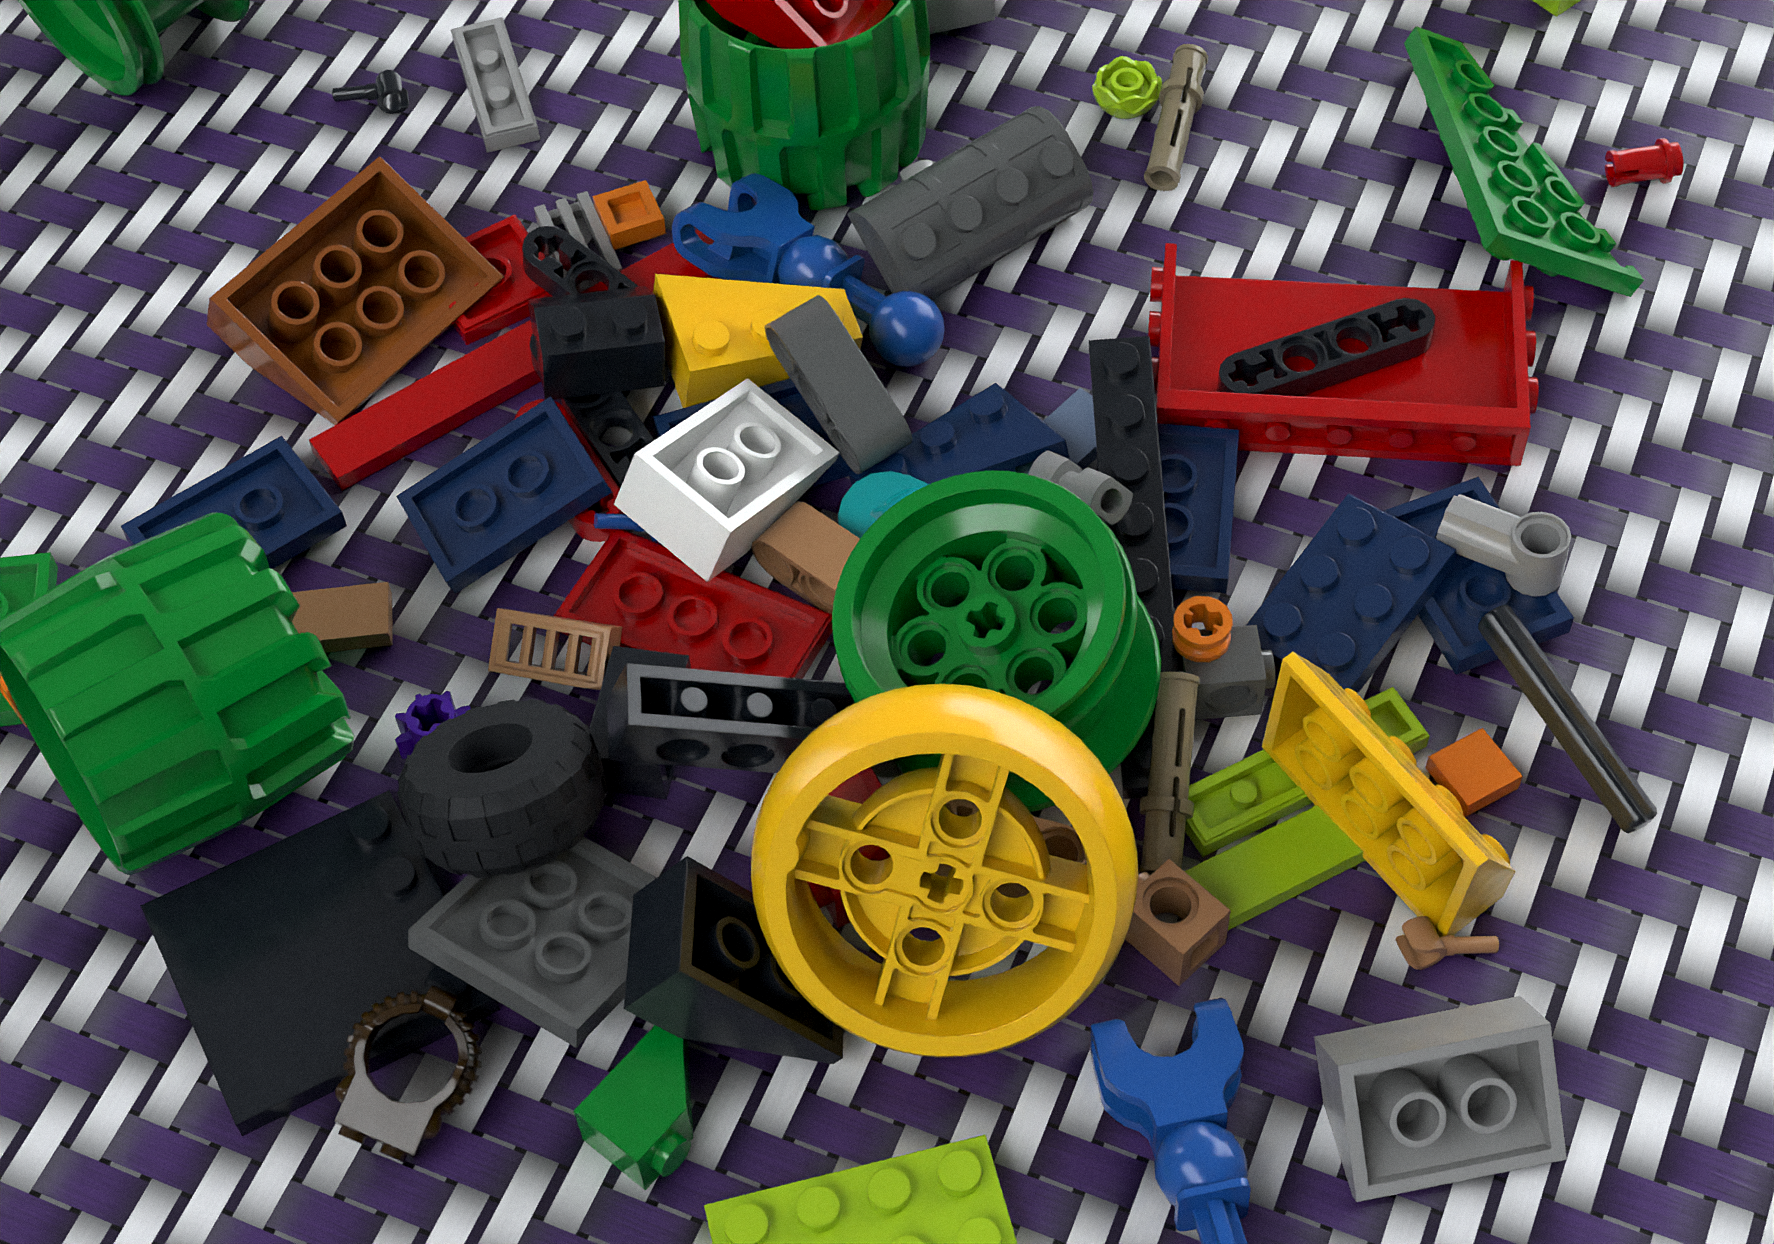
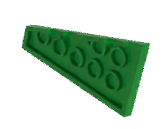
M1415 26L1404 42V45L1413 65V71L1419 80L1426 98V104L1436 123L1439 137L1449 156L1453 172L1464 194L1467 208L1479 232L1484 249L1495 258L1503 261L1513 259L1535 266L1538 270L1550 276H1558L1560 274L1631 297L1644 279L1634 266L1626 265L1622 267L1617 263L1610 253L1616 242L1606 229L1595 228L1588 220L1582 217L1579 210L1585 202L1539 143H1532L1530 146L1526 144L1518 133V130L1523 125L1522 120L1513 109L1503 108L1490 97L1488 93L1494 84L1462 42Z

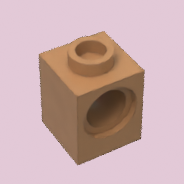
M1168 859L1151 875L1147 872H1142L1138 875L1136 902L1125 940L1180 986L1226 943L1231 910L1173 861ZM1161 913H1173L1181 917L1183 921L1172 924L1164 923L1155 916Z

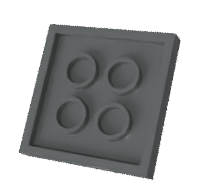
M583 836V839L572 849L568 848L557 855L556 859L543 865L538 864L527 868L524 872L512 875H493L491 878H475L472 875H467L408 929V948L577 1048L625 998L633 895L657 877Z

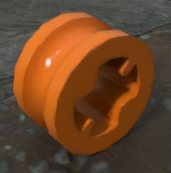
M1194 596L1184 600L1177 607L1173 617L1172 644L1180 655L1194 662H1211L1219 659L1227 652L1231 641L1233 621L1232 614L1224 603L1209 596ZM1203 622L1206 630L1213 631L1212 635L1201 636L1198 628H1192V624Z

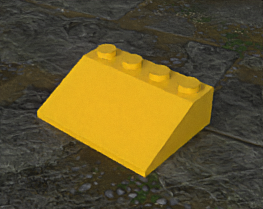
M1294 651L1283 658L1262 748L1293 782L1305 792L1315 806L1318 805L1363 851V858L1417 917H1429L1439 937L1455 935L1504 896L1516 872L1510 866V859L1505 849L1496 839L1487 834L1481 835L1463 816L1462 807L1456 797L1444 786L1434 785L1417 767L1416 759L1408 746L1395 736L1388 737L1371 719V713L1367 704L1354 690L1350 688L1343 689L1330 674Z

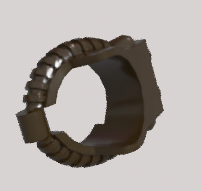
M431 985L429 991L425 994H419L418 990H411V994L405 995L403 991L398 992L397 997L391 998L390 995L384 997V1002L380 1004L375 1002L371 1005L373 1008L368 1013L364 1011L361 1014L363 1019L359 1023H354L352 1028L355 1030L352 1035H348L346 1040L349 1042L348 1049L344 1048L343 1056H347V1062L343 1063V1070H347L348 1076L344 1077L335 1088L336 1099L342 1104L335 1118V1123L341 1126L339 1135L362 1145L366 1137L383 1144L379 1151L380 1153L404 1162L407 1155L413 1158L416 1157L423 1142L422 1139H432L439 1134L443 1120L442 1115L446 1113L451 1115L455 1112L453 1108L456 1105L462 1106L465 1102L463 1099L465 1095H470L473 1091V1088H471L473 1081H478L479 1075H476L477 1068H481L482 1061H478L479 1055L482 1054V1047L477 1045V1041L480 1038L478 1034H474L473 1028H475V1025L472 1021H467L466 1017L468 1015L464 1010L460 1012L457 1009L456 1003L459 996ZM420 1011L446 1021L445 1025L453 1033L457 1043L459 1056L458 1063L449 1082L442 1091L426 1101L404 1103L392 1100L379 1089L370 1074L369 1054L372 1042L378 1032L391 1020L407 1014H419Z

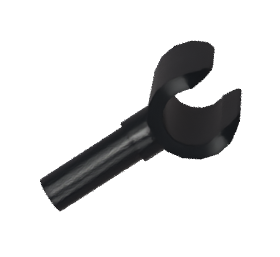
M393 70L380 72L376 77L375 83L363 86L339 87L332 90L335 102L377 99L378 107L390 114L401 113L409 106L408 91L402 88L401 76Z

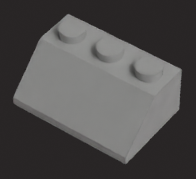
M1521 996L1314 1037L1323 1104L1352 1197L1356 1202L1567 1160L1551 1023Z

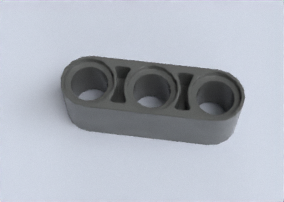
M815 296L765 325V334L774 354L836 449L840 452L839 454L853 472L859 475L912 443L911 431L901 411L833 308L822 296Z

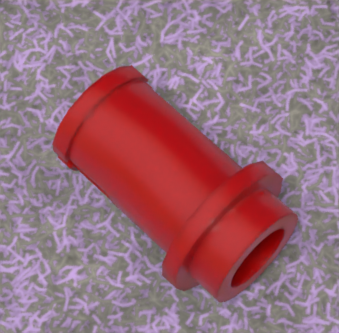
M1666 138L1657 139L1655 145L1618 151L1609 150L1605 155V160L1613 163L1605 164L1607 181L1612 188L1623 184L1659 179L1662 184H1667L1672 181L1673 177L1680 176L1683 172L1682 149L1678 142L1669 143Z

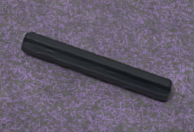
M1504 604L1486 613L1478 624V630L1622 831L1629 834L1650 823L1657 814L1656 807L1512 608Z

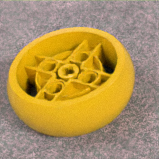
M928 684L893 689L850 705L822 723L793 751L774 777L763 799L756 820L751 849V882L758 921L767 945L780 968L796 990L826 1018L857 1037L893 1051L939 1058L968 1057L1010 1048L1036 1037L1072 1013L1093 993L1109 972L1128 932L1137 896L1138 859L1133 829L1124 803L1111 777L1092 751L1067 727L1042 710L1017 698L993 690L968 685ZM916 754H942L938 767L918 769L900 775L882 785L863 804L828 795L847 779L878 763ZM1009 771L1035 785L1064 813L1080 838L1087 865L1049 855L1044 837L1033 815L1026 805L1012 791L1005 787ZM955 799H966L974 803L979 808V811L970 816H957L951 813L945 807V804ZM865 845H877L884 848L890 854V857L882 861H872L863 857L858 848ZM940 864L952 866L948 876L935 874ZM807 881L840 890L842 902L850 922L868 946L884 958L882 964L858 951L832 927L812 896ZM1010 882L1025 886L1030 892L1022 897L1010 898L1002 895L996 888ZM919 927L930 928L941 937L934 941H921L915 938L910 931ZM1024 940L1049 946L1032 959L1005 972L977 979L948 981L949 976L977 972L998 963L1011 954Z

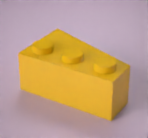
M655 274L653 293L656 297L665 340V359L683 408L717 399L747 378L758 387L789 379V375L777 359L767 340L765 325L817 295L822 296L830 304L858 348H861L863 336L844 289Z

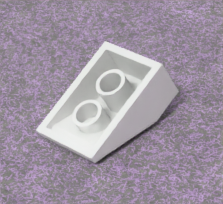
M747 378L636 452L614 505L708 582L745 555L751 549L752 542L819 479L836 461L840 452Z

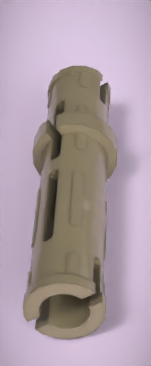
M1183 44L1175 49L1169 79L1161 86L1159 102L1162 109L1155 131L1148 167L1144 174L1145 182L1155 190L1171 191L1178 186L1193 117L1202 107L1204 92L1201 83L1209 57L1203 48L1194 44Z
M1160 673L1161 681L1156 701L1152 735L1148 795L1140 798L1139 812L1146 815L1139 873L1147 872L1151 875L1168 859L1182 869L1186 819H1191L1194 814V803L1188 800L1194 745L1197 691L1200 685V678L1189 673Z

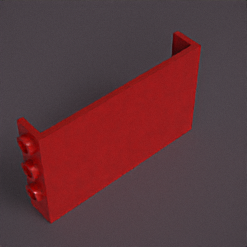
M1165 243L1164 267H1152L1150 302H1161V312L1149 311L1148 325L1151 347H1159L1158 357H1152L1158 424L1239 430L1238 450L1521 466L1531 429L1530 413L1534 414L1536 412L1539 391L1538 378L1528 377V367L1533 366L1536 353V332L1526 330V321L1531 320L1533 312L1534 288L1533 286L1524 285L1522 262L1510 261L1503 292L1176 275L1177 244ZM1396 299H1417L1429 306L1434 313L1435 325L1431 345L1425 353L1415 358L1302 396L1217 392L1220 365L1225 358L1234 353ZM1353 338L1343 339L1337 343L1343 351L1352 354L1363 353L1369 349L1363 341ZM1300 356L1290 357L1283 362L1287 368L1296 372H1306L1315 367L1311 360ZM1255 383L1247 384L1248 387L1255 385Z

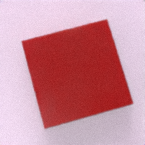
M515 214L464 237L504 276L483 299L466 314L463 313L453 324L466 345L529 317L528 299L552 297V295L533 282L524 271L522 246L528 231ZM542 252L538 253L540 260L546 257ZM454 301L453 303H451V304L449 305V308H451L452 306H454V305L456 304V301Z

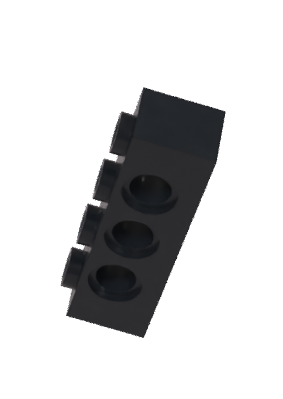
M626 663L607 699L609 760L778 773L788 757L811 732L830 717L855 704V701L843 682Z

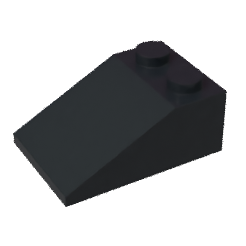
M686 856L633 895L624 1009L683 1039L834 1064L843 1058V1028L830 1021L815 1009L796 990L782 971L761 930L751 891Z

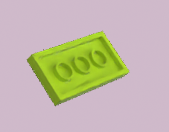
M986 1135L704 1205L712 1244H1017Z

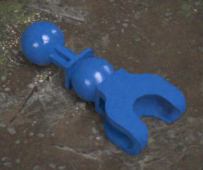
M757 173L749 174L732 184L728 211L700 202L682 210L674 217L672 223L674 247L683 258L713 277L725 280H746L751 282L844 289L855 317L869 325V335L874 349L883 359L891 364L902 367L920 365L933 357L942 344L945 332L943 316L940 309L930 298L915 291H899L886 297L860 281L865 259L858 254L849 259L848 255L836 241L819 235L813 236L815 226L804 220L798 213V202L794 194L763 175ZM751 196L755 199L757 203L755 206L751 201ZM694 227L714 240V243L707 244L702 241L696 234Z
M1217 998L1195 1003L1194 1011L1197 1018L1193 1024L1191 1035L1193 1044L1188 1050L1173 1057L1153 1056L1138 1048L1123 1020L1113 1019L1091 1024L1090 1053L1102 1105L1105 1111L1117 1122L1127 1128L1139 1131L1148 1139L1155 1158V1178L1158 1186L1169 1203L1175 1206L1174 1221L1177 1230L1184 1232L1197 1229L1201 1244H1247L1240 1219L1248 1215L1251 1188L1247 1179V1160L1244 1150L1232 1132L1226 1130L1227 1109L1234 1103L1241 1084L1242 1075L1240 1067L1243 1061L1244 1047L1227 1001L1224 998Z

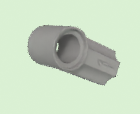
M1459 494L1458 496H1453L1446 508L1443 520L1437 531L1436 539L1456 549V554L1505 572L1508 583L1518 592L1529 596H1545L1554 592L1562 583L1571 533L1567 524L1554 514L1531 512L1519 517Z

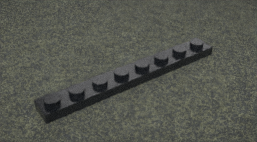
M1150 336L1089 340L1098 471L1111 476L1133 493L1131 505L1124 517L1113 525L1104 523L1114 533L1123 547L1131 565L1137 595L1146 607L1154 624L1160 647L1161 672H1179L1178 652L1172 644L1174 605ZM1155 708L1143 735L1134 749L1120 764L1123 799L1142 798L1148 795Z

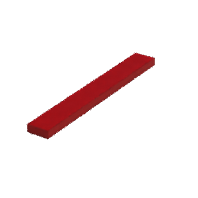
M698 229L695 230L702 241L707 244L714 243V240ZM674 243L619 271L639 287L646 286L652 292L655 274L721 279L705 273L683 258L674 247ZM599 282L580 293L608 290V287L603 282ZM531 319L309 439L312 452L341 491L541 382L533 367L530 353V337L533 334Z

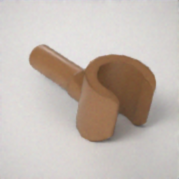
M1427 916L1415 917L1406 921L1402 925L1405 935L1395 938L1404 959L1416 970L1431 967L1442 960L1444 956L1497 953L1499 950L1497 936L1454 937V935L1439 937L1432 921Z

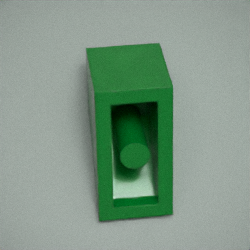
M655 1025L574 1110L583 1140L645 1191L660 1174L664 1177L669 1176L683 1163L690 1151L691 1141L694 1138L687 1039L679 1038Z

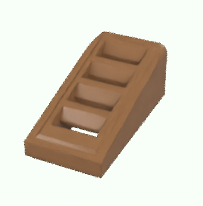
M497 608L488 671L574 687L601 690L613 646H620L623 627ZM513 624L524 626L519 662L508 660ZM537 628L546 629L542 665L532 664ZM560 632L569 633L564 669L555 668ZM583 636L592 637L587 672L578 671Z

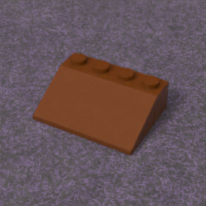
M379 156L209 298L206 325L247 365L336 425L349 417L449 329L457 318L463 313L466 314L504 276ZM456 301V304L449 308V305Z

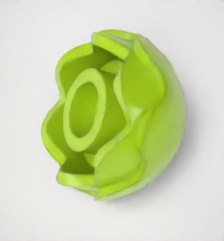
M1120 56L1099 68L1096 80L1092 85V91L1098 105L1106 113L1119 119H1133L1146 114L1157 103L1162 80L1160 76H1156L1155 70L1149 62Z

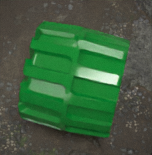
M678 0L680 55L688 98L701 152L713 151L718 178L731 188L734 182L749 174L757 173L763 175L794 194H806L811 210L845 206L847 204L846 188L855 185L862 196L870 197L898 179V165L901 167L909 166L919 154L925 139L930 67V29L926 0H891L894 5L884 19L867 31L845 41L806 49H781L722 18L706 0Z
M209 513L122 549L77 573L0 619V674L17 709L49 768L83 824L109 861L118 871L126 875H133L239 826L344 759L353 749L354 734L345 719H351L343 693L322 671L331 667V664L318 637L310 632H297L292 621L300 607L298 601L283 577L275 570L269 568L266 554L261 546L246 529L239 526L236 520L227 514Z

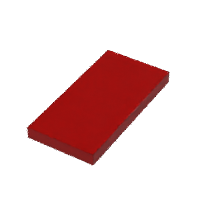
M614 529L554 614L556 617L621 626L623 628L620 647L688 655L691 669L803 679L833 631L832 614L724 570L707 582L663 545L622 529ZM560 632L562 634L569 636V633ZM583 636L582 642L591 645L592 637Z

